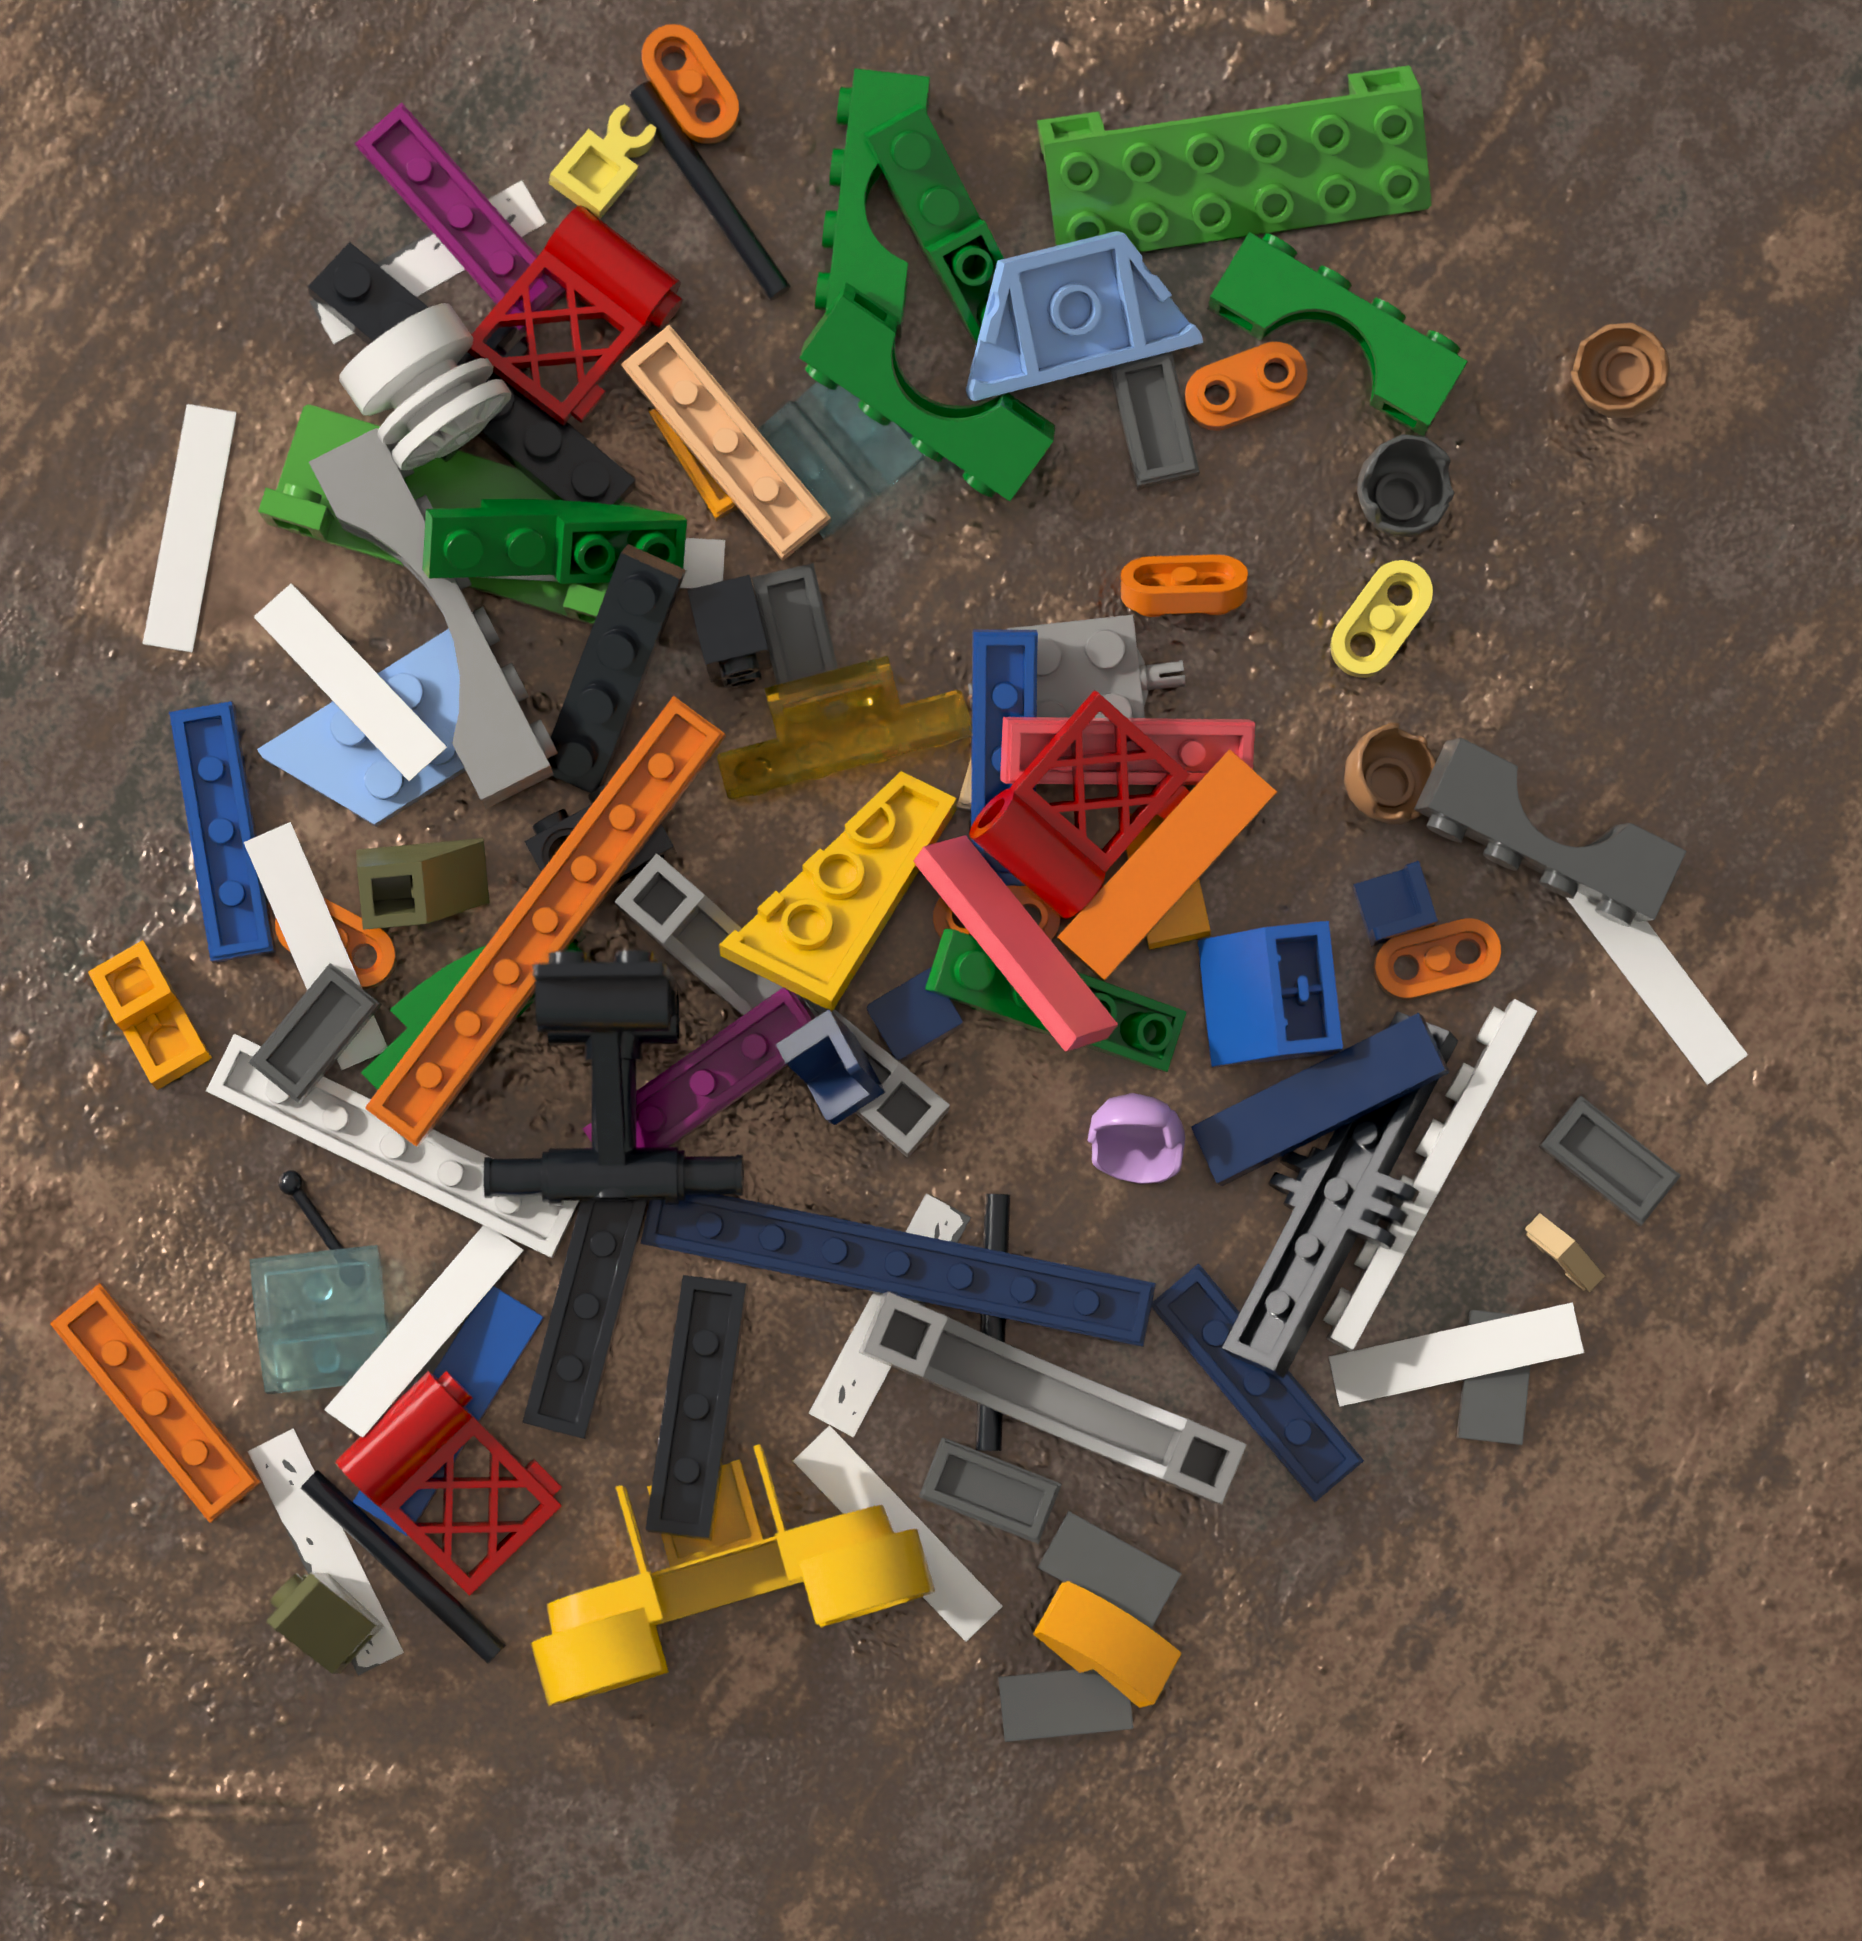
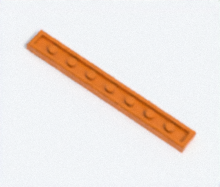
M675 696L672 697L365 1107L366 1110L416 1147L421 1145L534 994L533 964L548 963V953L567 950L726 737L724 732Z

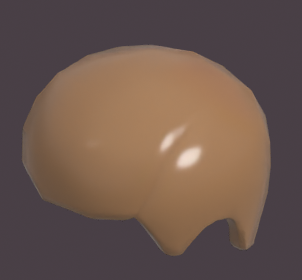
M1634 323L1607 324L1580 343L1571 376L1576 389L1590 409L1608 418H1634L1649 411L1659 401L1665 391L1670 372L1669 356L1663 344L1653 332Z
M1388 723L1368 732L1359 739L1347 757L1344 784L1350 800L1361 812L1374 820L1397 825L1405 824L1422 815L1415 811L1414 808L1436 763L1433 754L1427 747L1426 738L1399 729L1398 723Z

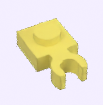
M625 104L612 112L608 122L607 136L604 139L588 129L550 173L549 184L576 205H582L599 219L602 218L637 176L639 166L628 158L644 155L649 151L654 142L656 127L651 123L642 134L635 137L628 136L621 130V127L629 119L630 108Z

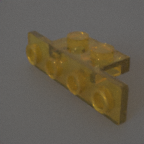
M887 655L764 688L777 738L721 752L717 755V760L727 798L734 800L745 796H758L771 789L809 779H822L832 773L869 763H882L895 756L917 750L945 746L955 740L972 736V722L962 691L960 690L900 705L892 668Z

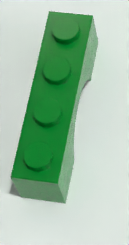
M854 68L852 88L841 86L839 92L837 124L847 125L845 149L833 148L829 186L840 187L838 211L826 210L822 248L833 249L830 273H818L815 310L827 311L847 282L899 318L896 337L902 338L909 278L908 262L884 248L874 236L867 221V201L874 184L883 174V171L863 133L918 103L925 108L928 114L930 77Z
M1249 232L1212 292L1207 309L1260 341L1280 328L1300 322H1319L1343 331L1357 343L1368 361L1372 376L1370 406L1417 434L1425 436L1468 362L1458 355L1461 351L1460 347L1451 339L1436 331L1428 330L1426 335H1423L1404 324L1405 314L1392 304L1379 298H1374L1369 303L1350 292L1352 284L1336 271L1325 266H1319L1317 271L1299 262L1295 259L1298 254L1297 251L1280 238L1271 234H1265L1261 239Z
M846 282L803 344L799 358L807 363L805 367L806 372L828 389L837 390L841 386L860 399L858 407L877 423L889 426L891 422H894L913 435L910 442L925 456L937 462H941L945 457L965 471L962 475L964 480L981 494L992 498L998 493L1008 501H1011L1053 443L1056 425L1009 393L993 396L976 404L963 406L943 404L920 393L907 380L898 363L895 337L899 318Z

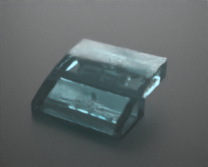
M816 382L796 401H788L757 430L831 517L832 521L819 531V534L825 539L862 512L927 456L910 442L912 435L894 422H891L889 426H884L868 417L858 407L860 399L841 386L837 390H831Z
M378 1245L249 1259L258 1347L266 1394L345 1386L390 1334L389 1317L385 1311L381 1254Z

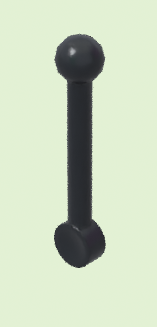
M294 1170L284 1172L278 1180L280 1190L286 1195L293 1196L341 1266L339 1270L341 1280L349 1285L360 1283L366 1275L364 1265L358 1260H352L303 1190L302 1176Z

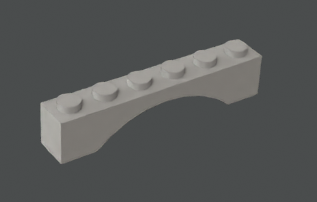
M375 428L309 461V464L343 530L372 542L401 562L428 590L444 615L454 641L460 675L459 714L452 744L485 809L553 776L554 773L547 758L558 752L541 719L531 724L528 723L518 702L529 696L513 664L510 663L500 668L489 646L499 642L500 639L485 609L481 607L471 612L461 592L462 589L472 585L469 578L429 579L422 570L426 509L433 508L426 495L414 500L404 481V478L414 474L413 469L401 470L392 458V451L399 441L393 444H383L378 438V428Z
M657 853L616 899L615 904L623 914L742 1016L783 988L720 956L719 944L734 930L739 932L742 928ZM802 997L815 1017L827 1011V1009ZM834 1009L832 1012L855 1034L885 1090L884 1094L855 1113L909 1158L948 1113L950 1105L903 1064Z
M890 1292L883 1293L859 1350V1353L1214 1504L1223 1503L1247 1445L1189 1419L1065 1370Z

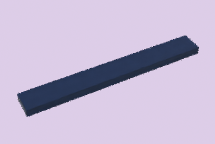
M720 1194L686 1195V1201H680L679 1205H666L665 1200H649L640 1243L882 1294L890 1292L902 1298L1144 1347L1156 1283Z

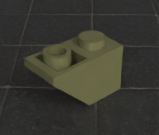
M484 838L356 850L363 930L428 924L490 903Z
M310 1572L308 1576L304 1574L302 1577L297 1573L294 1574L270 1600L276 1611L266 1620L276 1631L332 1674L341 1673L384 1626L328 1573Z

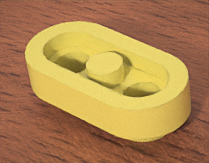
M1396 560L1383 565L1373 575L1338 623L1331 638V654L1335 663L1342 671L1354 677L1364 678L1374 676L1386 668L1431 604L1433 597L1432 582L1423 568L1410 561ZM1394 585L1406 587L1411 595L1410 602L1404 606L1394 605L1388 598V589ZM1356 636L1368 637L1374 645L1373 653L1366 657L1357 656L1351 650V640Z

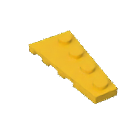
M900 771L845 824V831L824 851L820 848L802 865L803 871L780 893L775 891L757 908L758 914L739 932L734 930L719 944L720 956L827 1010L833 1011L919 872L918 867L913 862L924 846L937 843L957 810V798Z

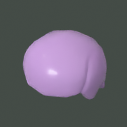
M1130 1093L1109 1098L1091 1118L1088 1142L1092 1143V1163L1098 1170L1119 1180L1138 1184L1164 1182L1177 1175L1181 1169L1185 1144V1130L1177 1113L1169 1108L1168 1104L1154 1097Z

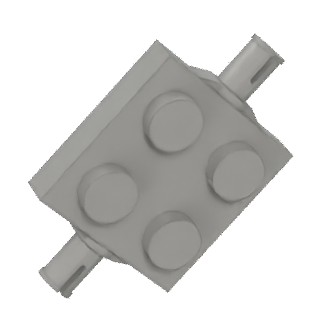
M1133 615L1006 629L1037 630L1038 632L1037 717L1070 718L1095 690L1127 718H1145L1144 706L1148 690L1185 687V675L1159 677L1160 674L1183 672V660L1145 665V661L1137 648ZM971 683L968 684L969 696L972 695ZM970 699V709L972 711V699ZM1099 712L1094 718L1106 717Z

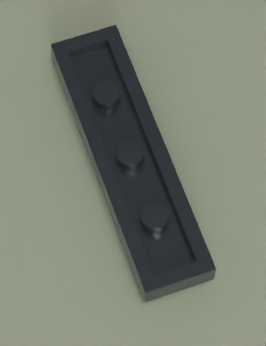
M629 544L621 552L550 737L558 752L547 758L554 777L589 793L604 785L685 576V569Z
M584 1200L580 1202L522 1423L586 1439L649 1200Z
M683 1275L645 1528L647 1532L712 1540L748 1293V1285L746 1283Z

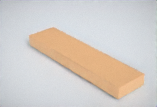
M670 324L620 364L623 371L782 561L832 521L828 513Z

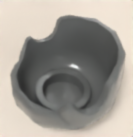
M1402 434L1378 446L1363 463L1358 477L1357 493L1366 519L1372 522L1377 530L1388 536L1415 537L1438 525L1454 497V490L1451 486L1448 470L1451 462L1448 454L1426 436Z

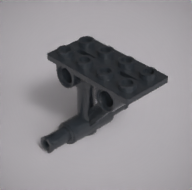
M641 950L614 952V962L593 963V960L588 959V953L558 951L548 953V963H534L533 978L535 979L538 1033H548L549 1046L585 1045V1061L591 1062V1148H549V1151L542 1152V1158L492 1159L491 1157H485L483 1167L485 1198L542 1196L543 1203H549L550 1206H563L564 1201L665 1200L666 1205H679L680 1201H686V1195L736 1194L737 1196H743V1154L736 1156H686L685 1150H679V1147H637L636 1062L643 1061V1044L679 1043L681 988L667 964L654 959V952Z

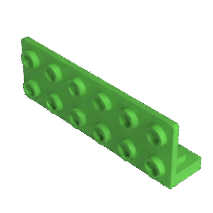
M1410 65L1348 74L1350 95L1110 131H1105L1099 111L1037 120L1040 146L1046 164L1056 246L1119 231L1125 233L1135 248L1142 252L1247 236L1249 232L1256 235L1428 209L1431 207L1432 201L1420 85Z
M305 405L302 409L277 489L265 488L258 512L266 524L405 567L401 562L372 542L343 530L309 464V461L375 428L379 429L380 426L313 405ZM458 451L447 462L442 458H435L422 466L414 468V474L404 478L414 500L426 495L433 509L481 508V499L554 500L519 469L462 451ZM623 501L620 504L622 506L643 508ZM468 577L472 584L468 587L593 625L609 585V582L560 584L558 581Z

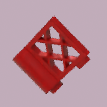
M579 205L562 220L549 238L543 251L471 334L473 345L467 352L476 359H488L493 365V372L563 426L571 416L582 423L605 396L606 391L598 386V384L639 335L648 330L653 324L659 329H663L677 313L683 303V299L676 294L680 288L681 281L582 205ZM543 274H546L566 290L568 309L531 311L529 291ZM575 297L587 307L576 308ZM522 300L523 313L510 314ZM603 318L621 332L609 348L581 350L578 320ZM569 321L573 351L537 354L533 325ZM525 325L529 355L503 358L485 343L498 328ZM596 362L585 375L583 363ZM575 364L577 386L563 402H560L541 387L538 367ZM530 368L531 379L519 369Z
M1094 690L1009 789L1000 792L982 809L973 822L969 835L972 840L1059 916L1067 919L1075 914H1079L1102 889L1107 870L1152 818L1157 814L1165 820L1190 793L1182 784L1191 774L1100 693ZM1100 712L1114 724L1116 752L1083 755L1082 731ZM1126 736L1142 750L1127 751ZM1071 745L1072 756L1061 757ZM1153 759L1168 772L1151 793L1129 795L1127 761ZM1116 762L1117 796L1085 799L1083 765ZM1072 766L1074 800L1048 803L1033 790L1050 768ZM1140 805L1130 816L1129 806ZM1118 807L1119 830L1101 850L1086 836L1085 810ZM1074 811L1075 826L1059 812Z
M428 1370L379 1418L363 1438L360 1436L335 1463L362 1493L380 1507L470 1596L562 1507L561 1503L554 1497L562 1486L535 1459L524 1467L470 1413L465 1406L473 1397L447 1370L439 1378ZM475 1436L490 1451L489 1477H453L454 1454L469 1439ZM499 1462L514 1477H499ZM444 1465V1477L430 1478ZM444 1488L443 1522H415L400 1508L418 1489ZM453 1488H489L488 1521L452 1522ZM498 1488H526L540 1502L522 1521H497ZM497 1532H510L497 1545ZM427 1533H442V1548ZM452 1533H488L487 1555L467 1574L451 1558Z

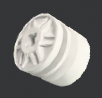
M440 303L426 308L394 326L365 347L347 364L340 374V383L362 415L372 416L391 408L394 409L378 429V438L383 444H393L400 441L392 451V458L401 470L417 468L435 458L443 457L457 450L479 434L511 399V391L503 380L494 379L486 382L493 373V365L488 359L479 358L457 366V363L473 345V337L452 306L447 303Z

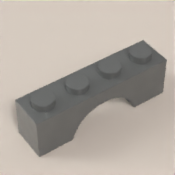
M1463 738L1445 742L1414 808L1415 811L1430 818L1426 825L1428 829L1459 843L1462 842L1465 835L1486 846L1483 856L1508 869L1518 871L1520 864H1523L1543 874L1539 883L1559 895L1574 899L1576 893L1579 892L1599 902L1595 911L1615 923L1630 927L1633 920L1637 922L1655 920L1687 852L1686 850L1632 823L1614 825L1600 838L1582 847L1557 843L1539 832L1524 813L1518 796L1517 765Z

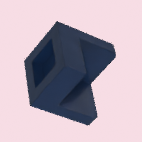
M1419 861L1406 864L1402 870L1362 881L1352 886L1371 947L1386 943L1391 938L1433 927L1438 922Z
M931 967L867 1005V1012L890 1049L891 1055L901 1064L962 1029L964 1025L963 1020L949 998L925 990Z
M830 1009L776 1044L784 1062L808 1085L824 1118L832 1125L838 1124L885 1093L855 1034Z

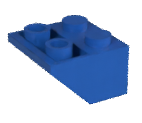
M1329 921L1263 927L1197 941L1211 1068L1335 1055L1343 1049Z

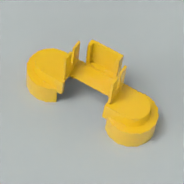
M758 1444L753 1447L778 1534H775L774 1537L763 1539L741 1460H735L722 1465L712 1540L661 1534L670 1568L651 1573L628 1490L623 1485L617 1486V1493L641 1574L579 1592L547 1604L552 1634L533 1641L531 1647L548 1706L579 1700L669 1673L656 1629L657 1625L804 1582L816 1625L819 1624L820 1627L857 1618L935 1592L918 1530L909 1529L894 1533L884 1506L877 1505L787 1531L764 1450ZM652 1485L647 1486L649 1495L651 1494Z

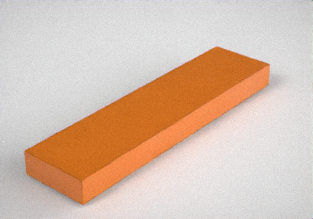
M1229 749L1058 935L1057 940L1105 982L1274 798L1277 791Z
M99 1283L50 1323L209 1523L216 1521L262 1483L260 1478L104 1284Z

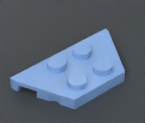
M1115 231L998 260L966 386L967 398L977 401L1203 343L1202 334L1194 324L1189 323L1170 298L1172 294L1158 276L1153 275L1142 261V255L1125 233Z
M449 629L377 673L447 747L410 781L401 774L334 701L258 748V752L268 763L277 766L325 797L344 806L375 827L380 826L464 773L466 770L452 744L459 714L460 675L454 641Z

